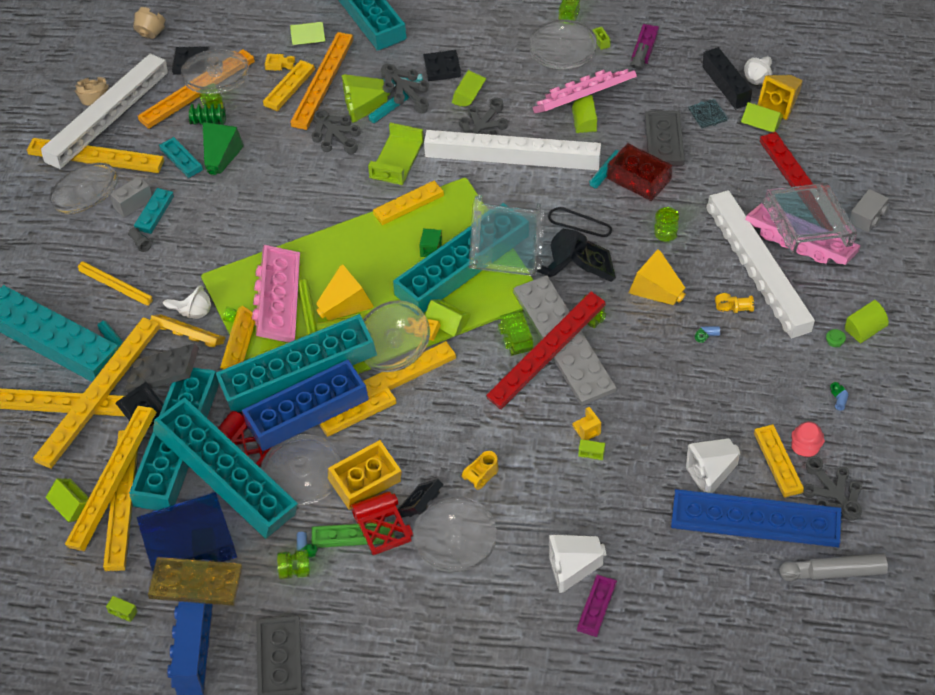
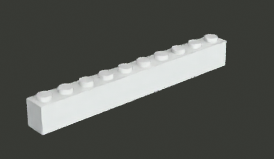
M152 54L145 57L41 148L44 162L59 169L66 165L168 74L166 60Z
M427 130L424 140L425 157L585 170H599L601 159V143L435 130Z
M730 191L710 195L706 206L708 213L714 218L715 224L720 227L724 238L729 241L733 252H736L740 263L747 269L749 277L756 283L758 291H761L765 297L766 303L770 305L775 317L781 322L783 330L788 333L791 339L812 332L815 322L814 318L752 224L745 220L746 215Z

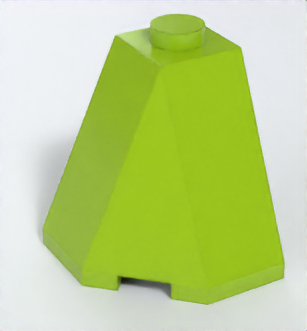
M342 75L345 103L352 123L372 113L388 101L387 96H390V93L382 89L383 79Z

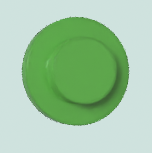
M832 329L828 331L826 340L830 346L840 347L844 344L846 335L841 330Z

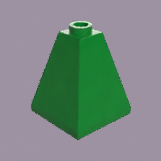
M203 122L204 165L207 173L211 175L221 174L241 151L244 144L237 127Z

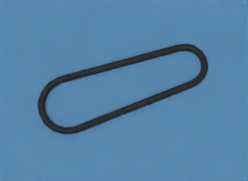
M563 207L553 208L548 214L550 222L559 226L600 237H607L612 233V227L609 224ZM555 210H564L605 225L610 231L607 234H599L555 222L551 219V213Z

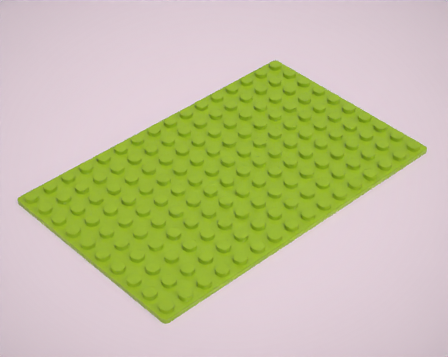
M467 178L440 186L444 191L443 197L384 225L377 220L372 211L276 246L300 252L298 281L300 279L308 280L316 326L317 323L328 321L326 317L322 319L317 313L316 309H318L316 303L342 264L367 294L374 306L373 308L333 319H346L360 314L370 333L377 356L352 365L358 374L454 337L440 329L434 341L417 338L415 333L408 334L405 326H413L409 323L408 319L414 318L417 322H420L425 317L426 312L419 316L394 295L393 280L426 258L420 257L419 244L423 228L442 230L443 246L489 213ZM511 249L442 299V301L470 314L466 326L458 335L523 310L513 293V288L533 281V278L514 249ZM262 252L201 275V279L229 335L238 308L243 305L253 312L254 308L256 309L257 305H253L254 296L258 294V291L254 290L256 280H259V277L255 276L257 265H261ZM299 286L295 340L308 335ZM254 325L244 361L289 342L256 336L257 326Z

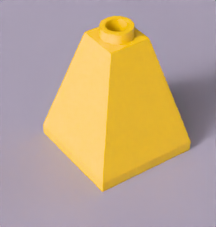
M766 75L757 105L783 114V119L787 120L800 93L803 80L792 75Z
M658 249L637 272L628 292L636 296L674 305L676 302L681 303L686 296L684 293L685 286Z
M343 264L339 267L316 303L318 309H316L317 313L322 319L326 317L328 321L374 307L361 285Z

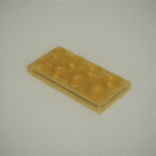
M157 557L148 597L149 599L234 606L242 565L238 563Z

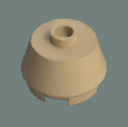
M140 7L139 11L135 12L133 28L143 37L155 38L165 29L164 23L166 19L159 13L156 15L149 12V8Z
M98 77V80L86 78L77 82L78 85H76L75 93L83 105H92L100 96L108 91L109 85L106 84L105 78Z

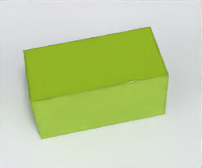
M603 27L592 29V37L600 50L609 48L610 38Z
M580 440L578 457L603 460L605 443Z
M112 596L106 605L108 613L129 622L133 620L138 612L134 604Z

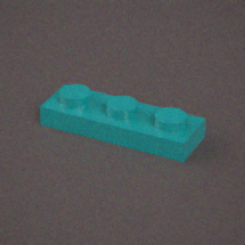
M174 137L159 145L160 150L187 178L203 170L202 165Z
M157 188L134 224L135 229L137 227L140 232L152 234L174 198L173 192Z

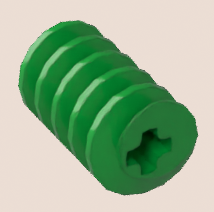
M218 103L217 108H215L214 104H211L210 108H208L207 104H204L203 108H201L200 104L197 105V108H194V105L191 104L189 109L190 125L192 122L194 125H198L199 122L201 125H203V122L219 124V121L221 125H225L226 110L225 107H221L220 103Z

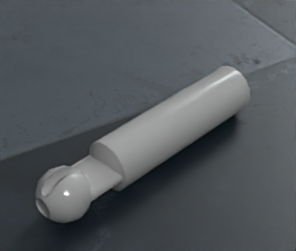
M879 553L809 559V561L801 562L789 560L780 566L779 571L784 580L791 582L796 579L805 578L819 580L884 575L888 572L886 555Z

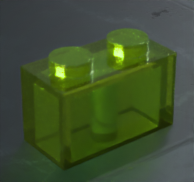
M522 310L500 315L498 330L500 335H504L503 343L505 349H509L511 356L531 351L533 349V337Z

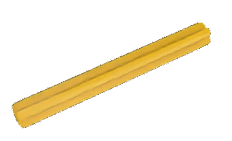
M84 261L78 264L80 272L144 305L149 306L153 302L151 295Z

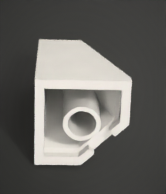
M729 438L691 443L688 445L686 469L702 492L713 493L738 465L740 450Z
M549 536V559L559 593L565 592L603 565V557L606 556L604 544H600L598 536Z

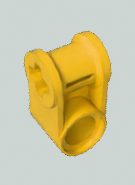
M492 451L483 452L473 463L464 469L462 478L474 484L475 489L480 490L498 473L497 455Z

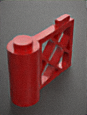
M231 411L218 427L235 445L243 444V452L247 456L259 453L260 459L255 463L259 467H261L277 446L275 445L263 451V455L259 445L257 449L247 450L245 443L255 442L256 440L254 437L244 438L243 434L249 428L245 423L244 417L236 411Z
M390 491L351 505L354 519L359 525L372 555L411 542V537L414 536L410 525L405 526L396 506L399 503L395 493L391 494ZM395 515L396 520L394 524L384 522L386 517ZM374 523L377 524L375 531L366 529L364 525ZM381 526L391 529L388 536L378 533ZM396 530L402 532L405 537L396 539L392 535ZM375 538L385 540L384 544L378 547H374L373 541Z

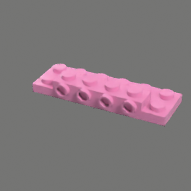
M628 69L615 73L601 70L595 72L596 76L590 78L588 75L580 78L581 82L575 83V81L566 83L565 88L560 89L558 86L550 89V93L545 95L546 99L538 101L537 105L532 107L534 114L548 111L637 77L635 70L628 71Z
M762 203L752 210L745 219L753 227L761 228L759 235L763 236L765 240L777 242L782 247L793 249L798 254L809 256L819 263L827 264L832 259L838 264L846 265L859 252L861 246Z
M268 245L263 246L261 265H257L255 276L259 277L254 286V290L258 291V294H255L253 305H257L256 309L254 308L252 320H255V326H257L256 336L289 343L295 340L300 252Z

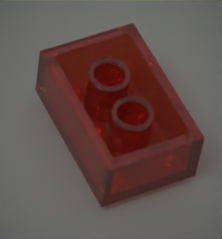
M629 143L617 153L607 166V179L650 201L671 181L672 177L671 164Z

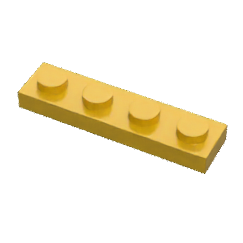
M300 60L263 100V105L278 111L315 71V65Z
M434 180L373 209V215L384 225L443 197L444 191Z
M243 305L237 310L220 368L222 370L243 362L247 352L255 320H252L253 312Z
M162 314L151 315L150 320L159 323L162 330L170 329L173 334L179 336L184 334L189 336V340L203 341L209 347L224 344V336Z
M385 386L368 394V401L319 425L326 436L329 437L397 404L396 398L389 388Z
M774 425L754 429V435L783 497L803 493L804 487Z

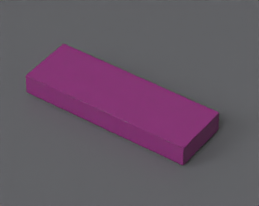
M642 25L632 59L635 57L638 44L643 43L642 51L645 44L649 46L644 59L645 64H648L659 32V26Z
M596 575L577 626L578 632L598 637L617 585V580Z

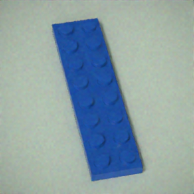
M675 489L671 528L839 547L841 508Z

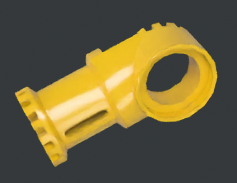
M721 293L715 297L716 309L720 312L721 310L722 312L733 310L734 313L748 310L754 312L752 295L746 298H737L736 296L731 297L728 293Z

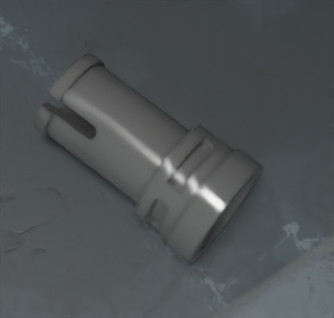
M643 43L638 44L637 52L630 64L631 67L638 70H643L644 59L649 49V46L645 44L642 51Z
M133 227L129 230L128 235L134 240L135 245L141 252H146L151 248L152 242L137 227L136 229Z

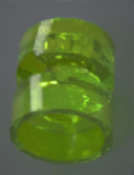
M663 207L655 214L654 235L660 241L669 242L678 235L679 213L674 208Z
M297 550L294 554H291L289 551L277 553L280 580L292 579L293 575H296L297 578L310 576L308 550ZM293 560L298 562L297 569L293 567Z

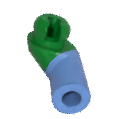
M720 326L701 327L695 333V340L703 343L710 336H720Z
M833 382L830 385V390L837 399L835 408L842 411L846 406L848 392L840 383Z
M298 532L296 534L297 551L307 558L314 557L318 550L315 544L313 546L312 544H307V533Z

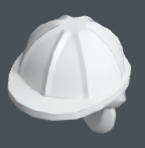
M771 57L749 59L744 67L747 81L751 84L762 85L765 76L773 74L770 68L772 64Z
M201 285L183 301L174 299L163 301V304L168 309L178 310L182 316L193 319L204 317L211 307L210 298L204 292Z

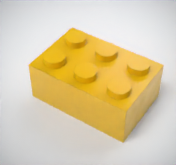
M381 440L329 467L328 480L348 510H350L352 504L374 497L401 482L402 471Z

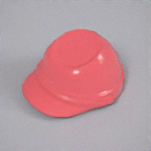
M807 421L792 431V449L798 455L804 457L815 456L825 443L824 434L816 423Z

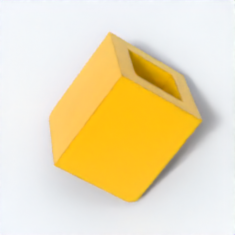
M590 407L585 409V417L572 423L573 428L582 440H590L601 434V421Z

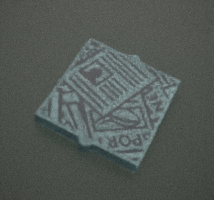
M715 99L705 102L701 101L699 104L689 106V111L701 129L712 125L716 126V124L728 120Z

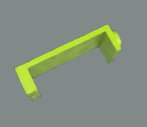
M390 122V135L377 161H370L368 165L369 178L403 185L424 142L423 129Z

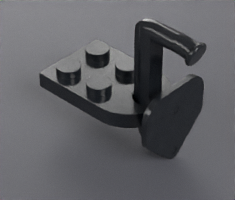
M561 229L553 237L551 251L554 262L548 267L539 264L536 259H531L528 262V268L548 277L557 275L573 260L577 266L586 272L597 275L602 279L612 282L616 278L610 251L588 241L584 234L576 230Z

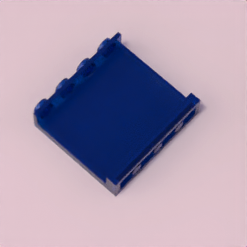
M216 492L136 517L156 584L179 577V569H183V561L209 560L210 566L237 558Z

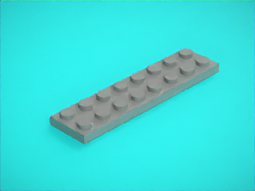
M547 275L513 288L514 295L541 340L569 313L568 308ZM582 331L553 358L581 406L616 392V386Z

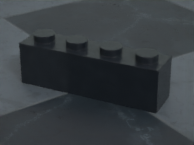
M717 47L705 51L702 67L734 109L747 106L748 102L751 103L752 88L721 49Z

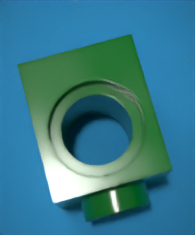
M423 228L419 244L420 257H427L442 246V230Z

